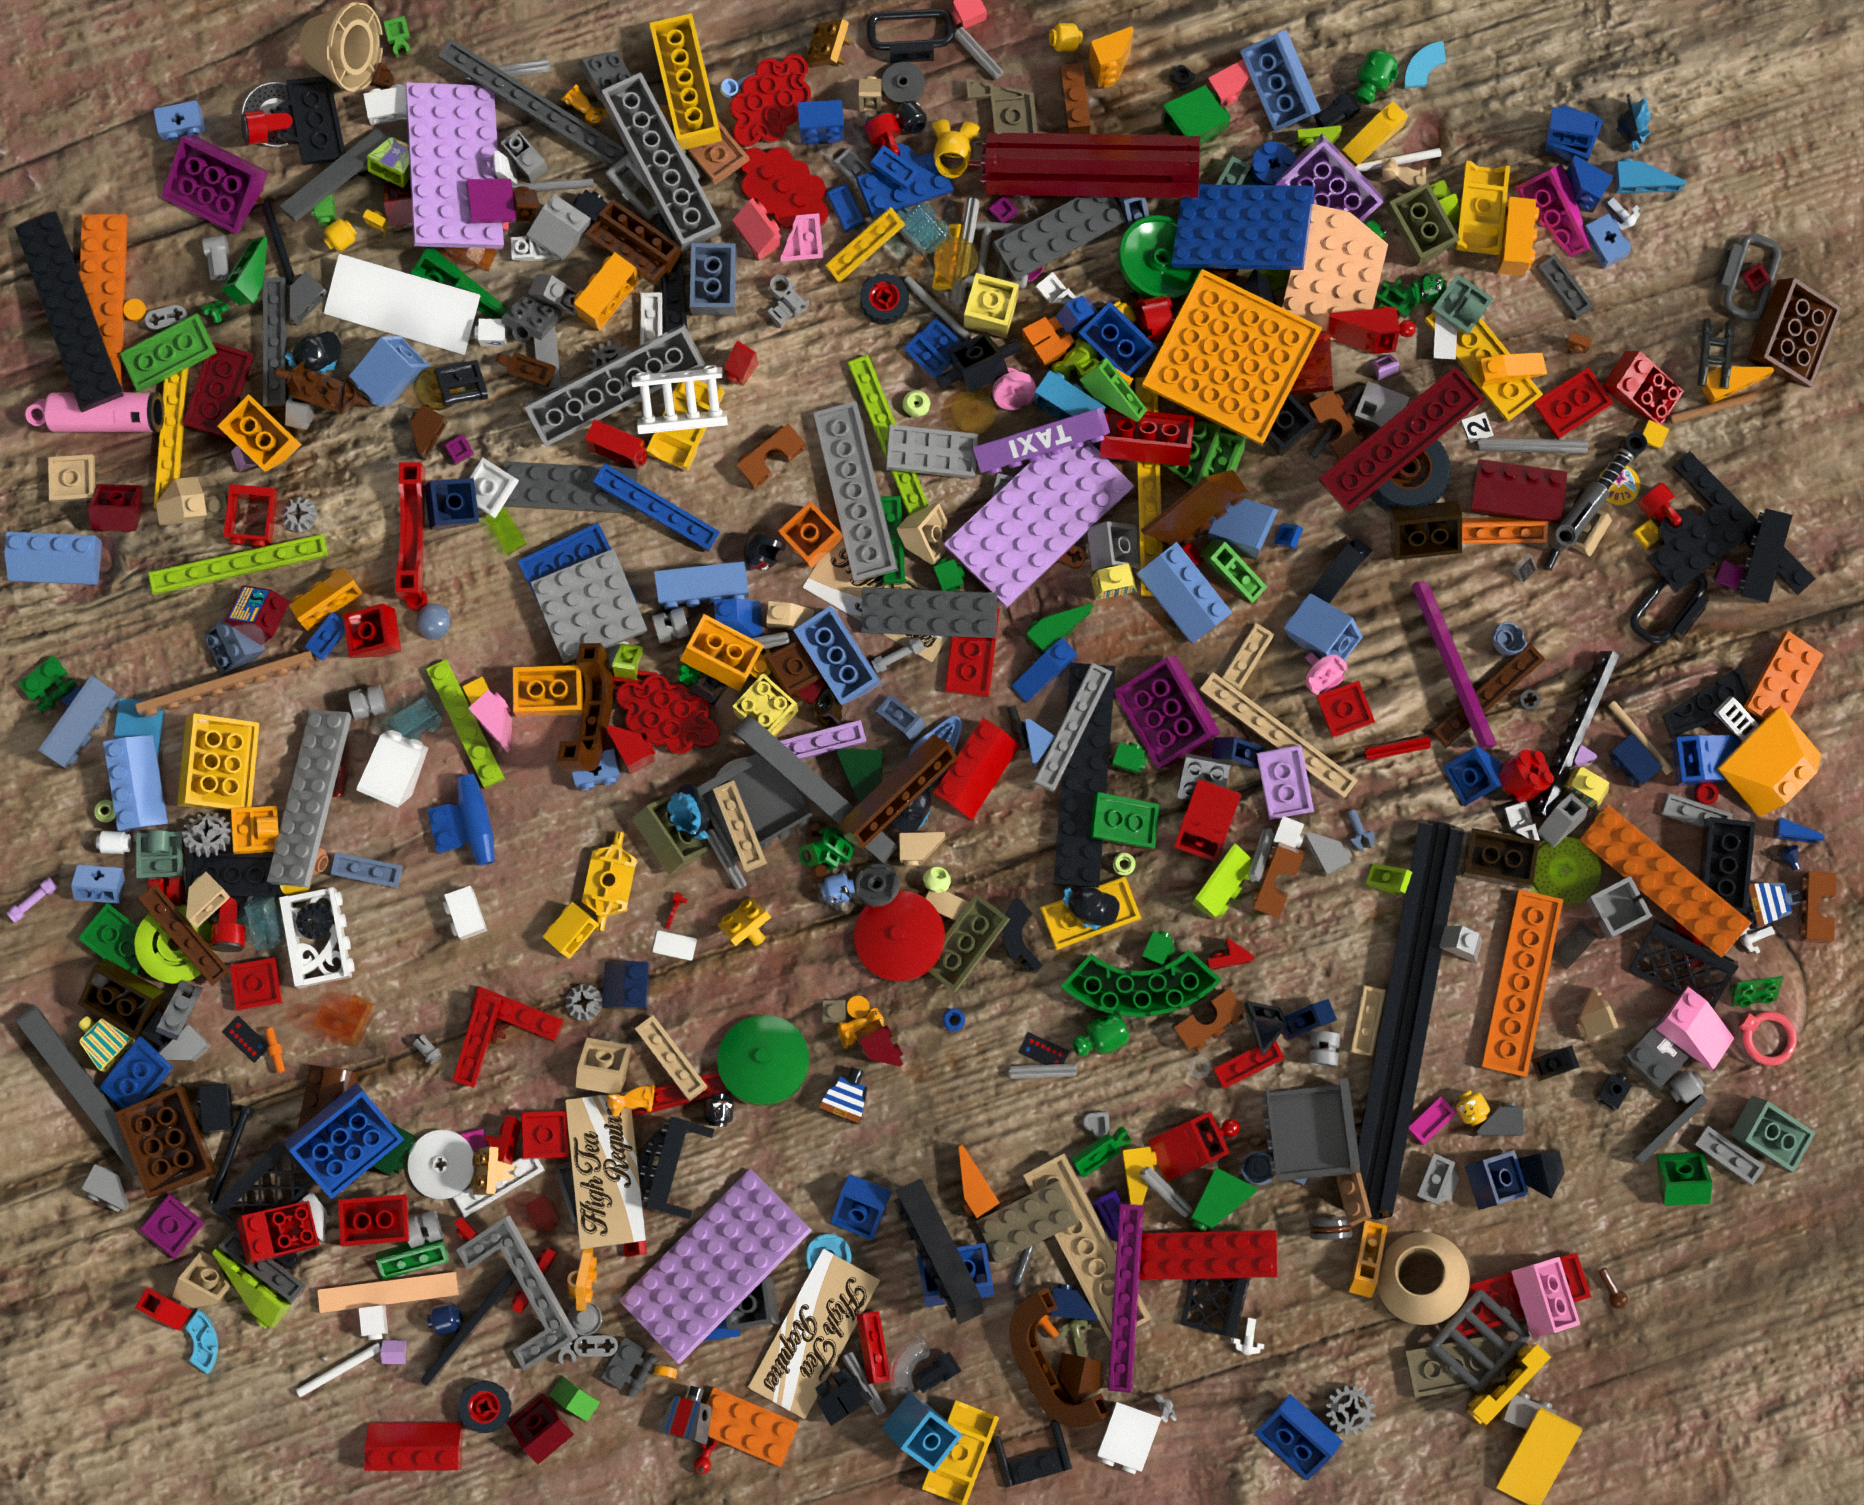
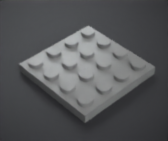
M614 549L531 582L564 665L577 660L579 645L582 643H601L604 649L648 632Z

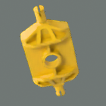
M615 831L614 841L610 847L592 851L582 897V903L593 910L598 916L597 923L599 925L595 930L599 931L600 929L601 932H604L608 916L627 912L633 876L638 862L636 858L622 849L625 833ZM612 874L615 876V883L612 886H605L603 884L605 875Z

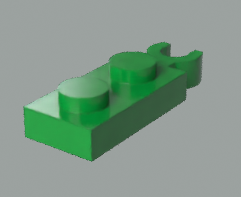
M1123 1126L1118 1128L1113 1136L1107 1133L1071 1158L1072 1163L1082 1178L1121 1153L1119 1147L1127 1146L1132 1142V1139L1127 1134V1130Z

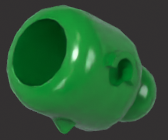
M1372 49L1365 55L1359 69H1357V80L1361 87L1356 90L1355 98L1359 102L1366 105L1371 104L1375 100V92L1385 91L1391 81L1396 80L1398 63L1393 55L1381 49Z
M1107 1013L1088 1022L1085 1026L1086 1035L1075 1036L1071 1043L1075 1053L1080 1057L1086 1056L1091 1050H1094L1099 1055L1111 1054L1128 1043L1129 1032L1121 1016Z

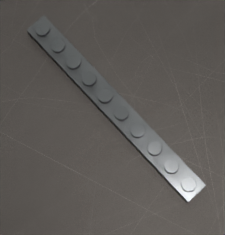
M451 38L439 53L438 58L606 165L612 167L629 153L621 145ZM624 167L619 173L623 175L628 167Z

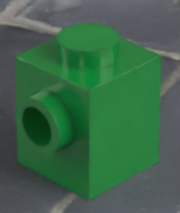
M948 558L942 559L936 563V566H933V572L940 590L958 591L964 588L962 577L965 574L961 564L957 565L955 559L950 561Z
M1120 742L1112 767L1138 775L1139 770L1144 771L1148 759L1144 757L1145 750H1142V746L1130 742L1127 745Z
M1161 930L1158 933L1153 931L1141 959L1159 967L1163 966L1166 959L1171 960L1176 949L1172 946L1174 940L1170 939L1171 935Z

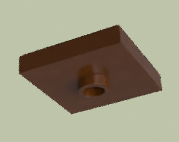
M800 640L768 655L764 659L781 689L788 696L823 679L822 674Z

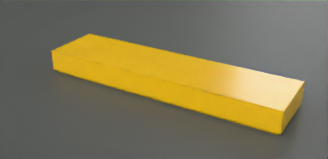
M890 207L827 262L825 266L834 278L841 282L906 224L895 210Z

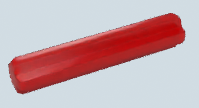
M1429 736L1393 742L1365 748L1364 754L1366 760L1384 758L1429 749L1431 741Z

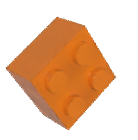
M811 501L778 530L781 538L810 568L815 566L844 539L841 532Z

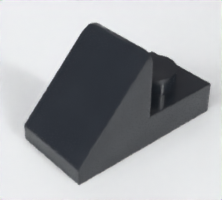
M705 675L695 684L692 691L702 699L707 700L711 705H715L728 686Z
M1572 1045L1532 1059L1539 1081L1580 1067Z

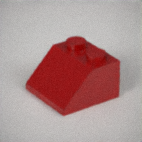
M381 603L343 614L350 658L383 657L401 652L395 608Z
M609 725L606 727L631 774L655 762L652 755L656 753L648 738L643 739L639 733Z

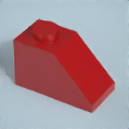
M737 340L724 367L725 374L727 375L726 378L733 384L737 385V383H740L744 386L758 366L756 352Z

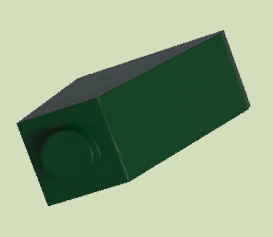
M837 749L838 759L855 799L859 804L882 783L883 751Z

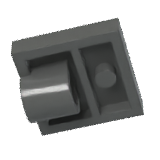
M618 51L582 59L579 63L599 101H601V90L631 77Z
M522 295L503 315L502 324L512 328V334L519 342H527L531 337L542 340L559 322L562 312Z
M1186 754L1177 798L1191 800L1198 779L1226 788L1231 762Z

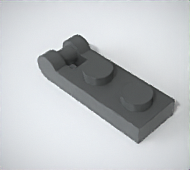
M181 980L156 1028V1032L177 1041L203 988L197 985L196 987L188 984V981ZM183 993H187V994L192 995V996H191V998L189 999V998L184 997V996H182V995H183Z

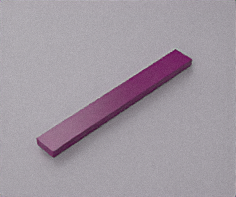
M1416 582L1412 585V589L1480 748H1492L1497 743L1428 582Z
M1120 1203L1108 1391L1132 1393L1144 1212V1205Z

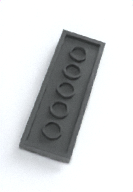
M1079 196L999 238L992 245L1015 282L1119 227L1127 220L1113 197Z
M509 461L504 463V471L518 479L519 482L503 507L635 514L636 511L633 507L593 484L602 467ZM612 467L638 483V469Z
M863 587L861 633L996 638L998 592Z

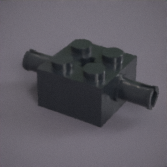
M984 332L947 350L953 369L935 376L936 381L941 389L959 381L963 383L969 393L979 390L983 386L997 381L1004 374L1009 373L1004 359L1021 352L1020 345L1016 339H1013L998 347L987 332Z

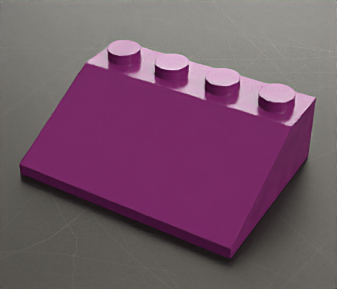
M195 135L181 136L161 197L238 234L262 192L269 171Z
M1177 656L1164 658L1114 691L1115 696L1157 769L1221 734Z

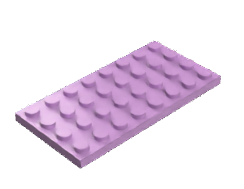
M406 82L414 246L503 249L502 223H471L466 186L467 179H497L493 157L494 151H498L494 93L481 85Z
M1089 440L1084 441V446L1071 450V447L1067 446L1062 448V453L1050 456L1048 452L1042 454L1043 459L1030 462L944 543V547L989 592H998L997 600L1006 609L1085 535L1091 526H1094L1134 488V485L1107 458L1100 457V451Z
M750 1168L619 1301L669 1355L680 1364L812 1230Z

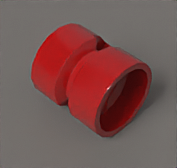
M169 877L167 881L163 878H149L147 890L157 884L175 906L184 905L185 883L182 877Z

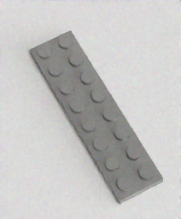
M853 401L814 412L854 582L898 571L858 403Z
M309 711L267 882L270 884L310 887L352 717L348 712Z

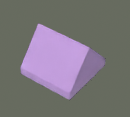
M1391 354L1371 362L1378 380L1399 372V362Z
M236 446L231 451L238 472L258 466L240 447Z
M1580 745L1571 767L1575 768L1593 763L1597 755L1583 745Z
M383 1340L380 1351L382 1364H406L407 1341Z

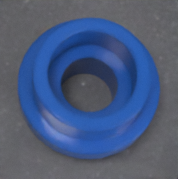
M955 1008L947 1010L943 1015V1025L949 1031H959L965 1024L963 1012ZM952 1016H956L958 1023L951 1024L949 1019Z

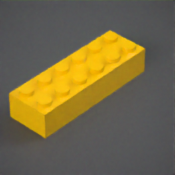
M692 13L649 23L674 131L680 148L686 150L721 142V133Z

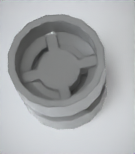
M683 607L671 610L669 615L663 612L652 616L660 644L672 641L673 636L682 638L690 635Z
M380 684L368 687L365 692L362 689L349 692V701L355 720L367 718L369 713H372L374 716L387 713L386 701Z
M1311 1031L1310 1045L1313 1046V1049L1309 1051L1308 1064L1337 1067L1339 1053L1336 1052V1049L1340 1047L1341 1034ZM1321 1044L1328 1045V1049H1320Z
M435 1210L423 1213L421 1218L417 1216L409 1218L410 1241H408V1244L411 1248L424 1245L425 1240L434 1242L443 1239L440 1221Z

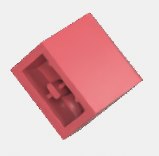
M752 198L732 221L736 231L760 261L781 246L779 239L781 235L778 232L780 228L773 219L769 220L767 218V211L762 203H756Z

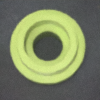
M102 800L95 806L94 813L99 821L108 823L116 818L112 801ZM108 807V814L103 815L102 809Z
M1128 853L1118 854L1113 860L1114 871L1122 876L1131 874L1135 869L1133 856ZM1126 861L1128 863V867L1121 868L1120 862Z

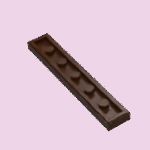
M1531 643L1475 691L1484 714L1545 660ZM1462 705L1457 707L1430 732L1445 749L1470 727Z

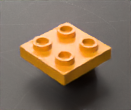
M277 806L231 809L233 853L274 852L279 835Z
M593 1248L583 1249L579 1270L571 1272L567 1278L568 1294L576 1299L577 1311L585 1312L587 1303L592 1302V1283H595L597 1278V1257H593Z

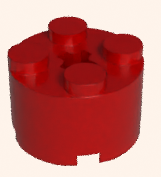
M1162 295L1136 301L1134 304V309H1138V315H1135L1136 327L1152 343L1164 341L1176 320L1175 317L1172 318L1170 310L1172 309V302L1170 297Z
M1522 750L1501 765L1502 770L1499 772V779L1504 790L1509 795L1513 793L1518 797L1515 800L1519 802L1531 800L1549 788L1550 784L1554 782V776L1545 762V756L1540 751Z

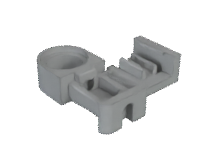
M776 275L771 279L769 289L771 294L778 300V306L774 309L771 307L767 311V316L781 329L783 324L793 316V312L794 317H798L809 307V299L805 302L794 291L795 285L787 277ZM781 281L786 285V288L783 291H777L773 287L774 283Z

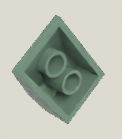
M1752 1095L1730 1136L1794 1173L1816 1132L1769 1101Z

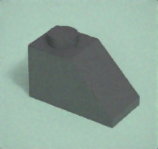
M306 271L302 275H297L290 286V318L296 326L328 296L325 289Z
M1502 1103V1107L1496 1108L1489 1118L1476 1129L1474 1137L1524 1135L1523 1107H1516V1103Z

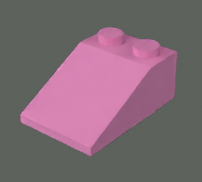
M1689 987L1676 998L1656 1028L1657 1031L1710 1071L1715 1069L1734 1039L1707 1000Z

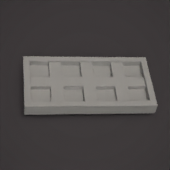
M890 424L886 470L974 479L976 456L973 447L977 446L978 434Z

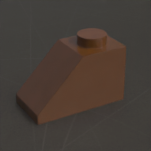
M525 186L517 187L512 190L516 215L515 221L532 222L539 210L536 190H530Z
M423 404L413 412L411 427L418 453L422 459L426 460L448 422L443 415Z

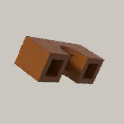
M1082 63L1061 65L1060 81L1065 102L1067 134H1089L1090 119Z
M1331 391L1307 406L1317 424L1326 420H1333L1339 425V437L1329 444L1339 462L1365 440L1360 432L1356 434L1352 427L1355 425L1354 420L1349 413L1345 414L1341 407L1344 405V402L1338 393L1334 394Z
M789 423L786 426H779L774 430L771 438L768 440L763 439L755 446L756 449L752 453H745L738 459L739 463L736 464L738 471L754 490L772 477L771 471L765 465L766 459L770 455L780 454L790 462L806 450L805 442Z
M1281 842L1278 843L1277 848L1272 846L1268 859L1272 861L1269 868L1264 867L1261 881H1263L1260 889H1255L1251 900L1255 902L1253 909L1276 918L1280 917L1288 893L1279 890L1274 880L1278 875L1284 873L1296 877L1304 857V851Z
M1808 871L1804 874V877H1801L1800 890H1803V899H1801L1799 904V912L1802 913V922L1799 923L1798 934L1802 936L1801 942L1829 944L1834 941L1835 918L1822 916L1817 909V903L1820 898L1831 899L1836 896L1837 873Z
M1230 988L1209 1003L1216 1014L1213 1023L1203 1025L1192 1014L1173 1028L1174 1033L1188 1052L1192 1049L1197 1052L1207 1045L1206 1039L1211 1036L1214 1039L1225 1032L1223 1027L1231 1023L1234 1026L1244 1018L1242 1014L1246 1010Z

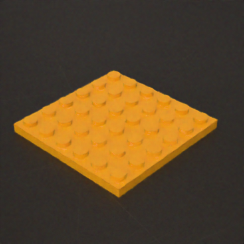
M1202 269L1152 364L1142 387L1262 446L1322 327Z

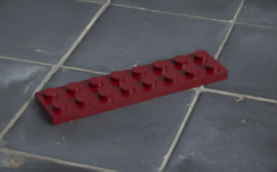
M1455 366L1324 473L1318 480L1348 514L1480 406L1485 399Z

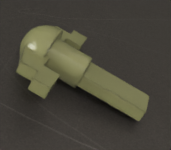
M1072 1319L1062 1326L1063 1331L1060 1332V1337L1068 1335L1067 1330H1071L1077 1356L1086 1355L1080 1327L1084 1326L1085 1330L1092 1329L1091 1324H1087V1320Z

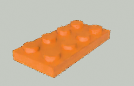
M1784 631L1743 708L1762 721L1778 706H1782L1791 717L1823 654L1791 632Z
M713 1387L706 1404L712 1408L708 1436L782 1467L799 1423Z

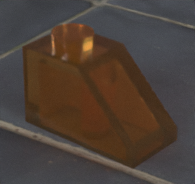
M445 247L448 257L488 272L497 254V251L493 248Z

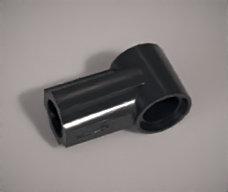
M1346 91L1340 94L1331 105L1317 113L1314 119L1319 128L1335 126L1343 120L1347 121L1359 113L1361 108L1351 94Z
M950 1351L912 1377L922 1394L942 1381L946 1382L962 1371Z

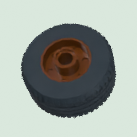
M1438 440L1378 488L1369 496L1372 498V501L1389 513L1390 508H1417L1437 503L1448 485L1451 474L1449 456L1444 446L1441 445L1442 443Z

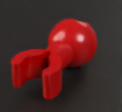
M714 1440V1444L708 1450L706 1445L702 1444L701 1455L693 1462V1468L696 1473L703 1475L710 1471L712 1464L709 1458L711 1452L717 1448V1440ZM699 1468H704L702 1473L698 1472Z

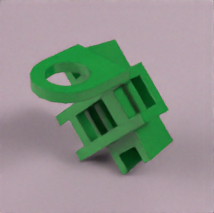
M1398 279L1394 287L1383 282L1382 288L1376 293L1375 300L1381 303L1379 308L1383 306L1396 307L1397 314L1405 319L1412 308L1418 306L1420 301L1417 282L1412 281L1408 289L1400 284V279Z
M831 827L819 830L818 833L823 836L822 840L803 845L798 853L801 863L806 867L826 862L828 863L827 870L830 871L838 868L839 861L843 864L850 861L854 846L846 841L839 829ZM805 850L809 851L811 855L810 862L804 857Z

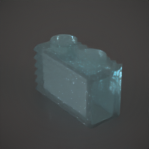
M919 202L902 218V221L906 224V229L909 230L928 253L935 254L952 237L948 232L950 227L942 219L939 221L934 216L936 211L928 203L924 205Z
M426 695L388 719L393 729L401 733L402 737L420 740V735L427 730L428 732L436 730L440 726L439 723L443 721Z
M274 897L255 899L244 907L256 951L274 948L285 938L282 932L283 928H281L282 924L279 923L280 919L278 918L279 915L277 914L278 911L276 910Z

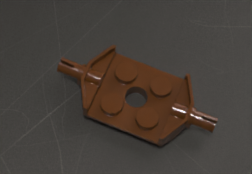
M302 361L292 371L279 367L275 370L274 376L286 379L290 395L299 400L340 414L346 413L355 403L366 408L369 407L370 400L356 393L357 391L348 376L345 382L315 371L303 368L305 361Z

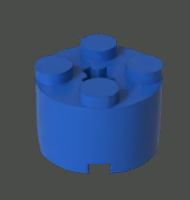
M1268 141L1259 147L1251 163V177L1254 184L1274 185L1296 160L1292 150L1284 144Z

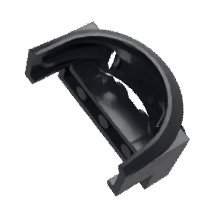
M673 1116L669 1118V1121L665 1120L663 1122L662 1129L646 1142L638 1161L639 1183L644 1194L642 1202L646 1203L645 1208L691 1219L693 1210L668 1204V1196L685 1134L694 1133L712 1138L715 1129L690 1123L687 1120ZM655 1156L659 1157L657 1166L652 1165Z

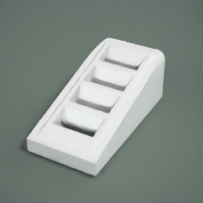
M494 151V169L497 179H511L512 184H517V170L514 162L500 151Z
M1728 697L1713 712L1742 742L1759 726L1734 697ZM1733 707L1735 710L1727 717L1726 713ZM1739 713L1741 716L1733 723L1731 720ZM1745 719L1747 722L1738 729L1737 726ZM1751 725L1753 729L1744 736L1742 733Z

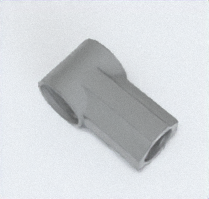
M218 235L203 238V249L208 259L211 280H226L230 275L227 258L229 247L226 236Z

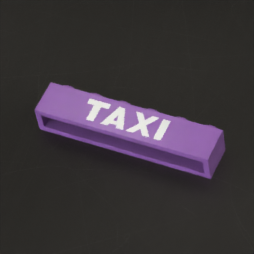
M1100 407L973 447L980 472L988 471L989 475L1001 472V467L1009 465L1010 469L1022 465L1021 461L1025 459L1034 462L1043 459L1042 454L1048 452L1050 456L1062 453V448L1070 446L1072 450L1084 446L1083 442L1090 439L1092 443L1105 439L1104 435L1110 433L1103 408Z

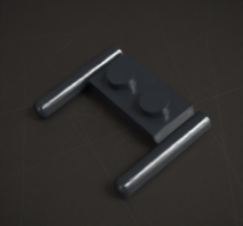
M1056 1420L1050 1422L1057 1446L1056 1449L1007 1462L1001 1438L999 1436L992 1438L1005 1488L1072 1469L1059 1422Z

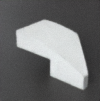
M1053 272L1035 286L1049 304L1065 305L1067 302L1076 299L1070 289H1066Z
M1519 802L1503 807L1511 830L1526 838L1539 840L1527 802Z
M311 1191L298 1203L309 1201L317 1237L323 1242L326 1240L325 1229L330 1216L318 1197Z

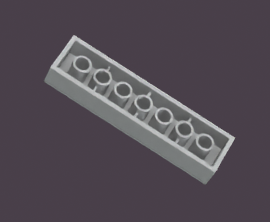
M640 72L601 90V101L673 239L681 246V252L691 248V243H702L719 235L722 226L642 73Z
M682 324L526 403L524 408L543 444L547 447L592 424L594 419L600 420L641 399L640 386L632 387V376H636L637 373L649 372V374L698 370L704 367L705 362L685 324ZM662 384L649 385L650 394L661 389Z

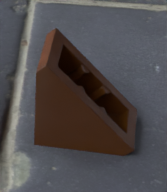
M1062 1353L1057 1376L1075 1403H1078L1103 1387L1108 1363Z

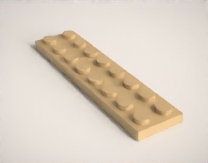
M1064 1153L1023 1176L1032 1193L1056 1181H1060L1079 1223L1055 1234V1237L1107 1337L1111 1341L1117 1252ZM1139 1294L1137 1326L1152 1319Z

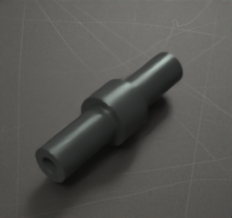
M1011 706L1007 708L1012 722L1011 729L1013 734L1017 736L1021 751L1029 749V743L1025 735L1026 728L1024 722L1020 720L1016 706Z

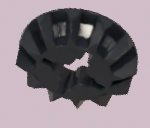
M319 903L304 905L298 912L295 922L298 931L304 937L315 940L328 934L333 920L327 907ZM313 912L316 918L323 920L315 924L314 931L312 924L305 922V920L312 919Z

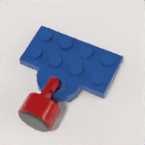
M881 113L866 121L864 129L871 145H877L879 150L884 145L919 170L918 175L906 190L876 169L873 172L856 178L872 219L880 217L890 207L896 212L953 193L954 188L950 179L940 174L934 163V151L917 157L910 147L895 142L894 139L901 134V130L893 113Z

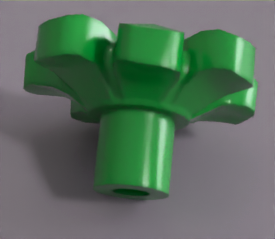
M218 300L215 301V304L202 305L200 309L204 315H212L213 322L218 323L222 321L221 313L228 310L229 304Z
M685 663L679 664L677 667V671L680 672L677 675V680L681 681L683 685L689 686L690 683L696 684L699 681L696 675H700L701 671Z

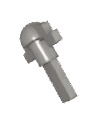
M1155 1394L1154 1398L1160 1402V1418L1166 1423L1170 1413V1417L1173 1421H1176L1177 1417L1172 1409V1401L1168 1398H1163L1160 1394Z

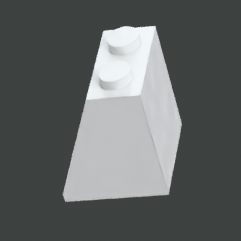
M387 730L380 735L356 790L398 808L413 795L428 747L424 746L419 740L407 739L402 737V734L397 731Z
M1114 1402L1097 1452V1456L1101 1457L1100 1462L1113 1466L1114 1462L1122 1464V1470L1133 1474L1137 1470L1142 1472L1161 1418Z

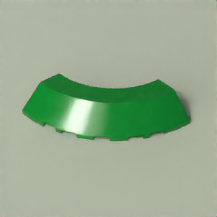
M1189 949L1175 961L1161 968L1146 971L1121 970L1101 961L1091 953L1060 987L1075 999L1099 1011L1126 1017H1150L1171 1013L1189 1006L1212 991L1222 979Z

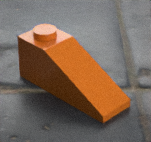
M962 1144L958 1148L963 1195L966 1202L963 1207L970 1217L974 1215L977 1219L999 1205L1000 1202Z

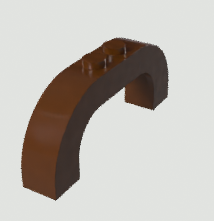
M582 643L579 645L576 664L584 676L586 695L577 741H560L556 762L566 772L593 771L598 767L604 753L608 733L606 727L609 726L613 706L614 685L610 660L601 643Z
M1047 1287L1026 1298L1015 1310L1009 1332L1012 1351L1020 1371L1028 1382L1030 1391L1034 1394L1042 1409L1051 1418L1071 1427L1090 1426L1111 1415L1102 1394L1100 1393L1090 1399L1075 1403L1073 1398L1068 1396L1060 1386L1037 1338V1327L1040 1320L1046 1314L1058 1309Z

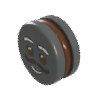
M1324 1216L1309 1219V1226H1311L1310 1238L1314 1240L1351 1238L1353 1230H1351L1352 1226L1348 1224L1346 1216Z

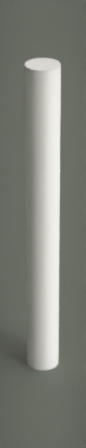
M1436 148L1390 158L1395 159L1397 165L1441 157V150ZM1389 158L1360 163L1355 168L1359 172L1380 169L1388 163Z
M380 1344L372 1345L297 1388L296 1391L299 1397L304 1396L381 1351Z

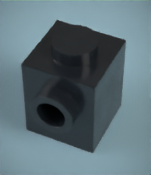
M585 189L583 194H579L575 198L573 207L590 217V224L593 225L599 219V213L608 203L603 201L604 198L597 192L593 191L591 193Z
M1619 1073L1615 1075L1610 1074L1594 1099L1614 1111L1618 1110L1632 1085L1627 1083L1628 1079Z

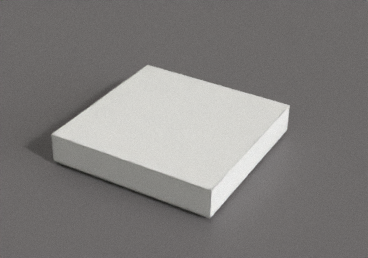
M483 457L470 478H474L477 507L496 518L519 480Z

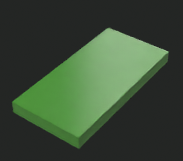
M196 313L120 352L119 355L136 392H142L217 352L200 315Z

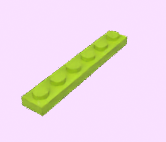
M445 659L427 668L426 670L483 787L486 789L505 780L476 718L469 710L470 705L448 660Z

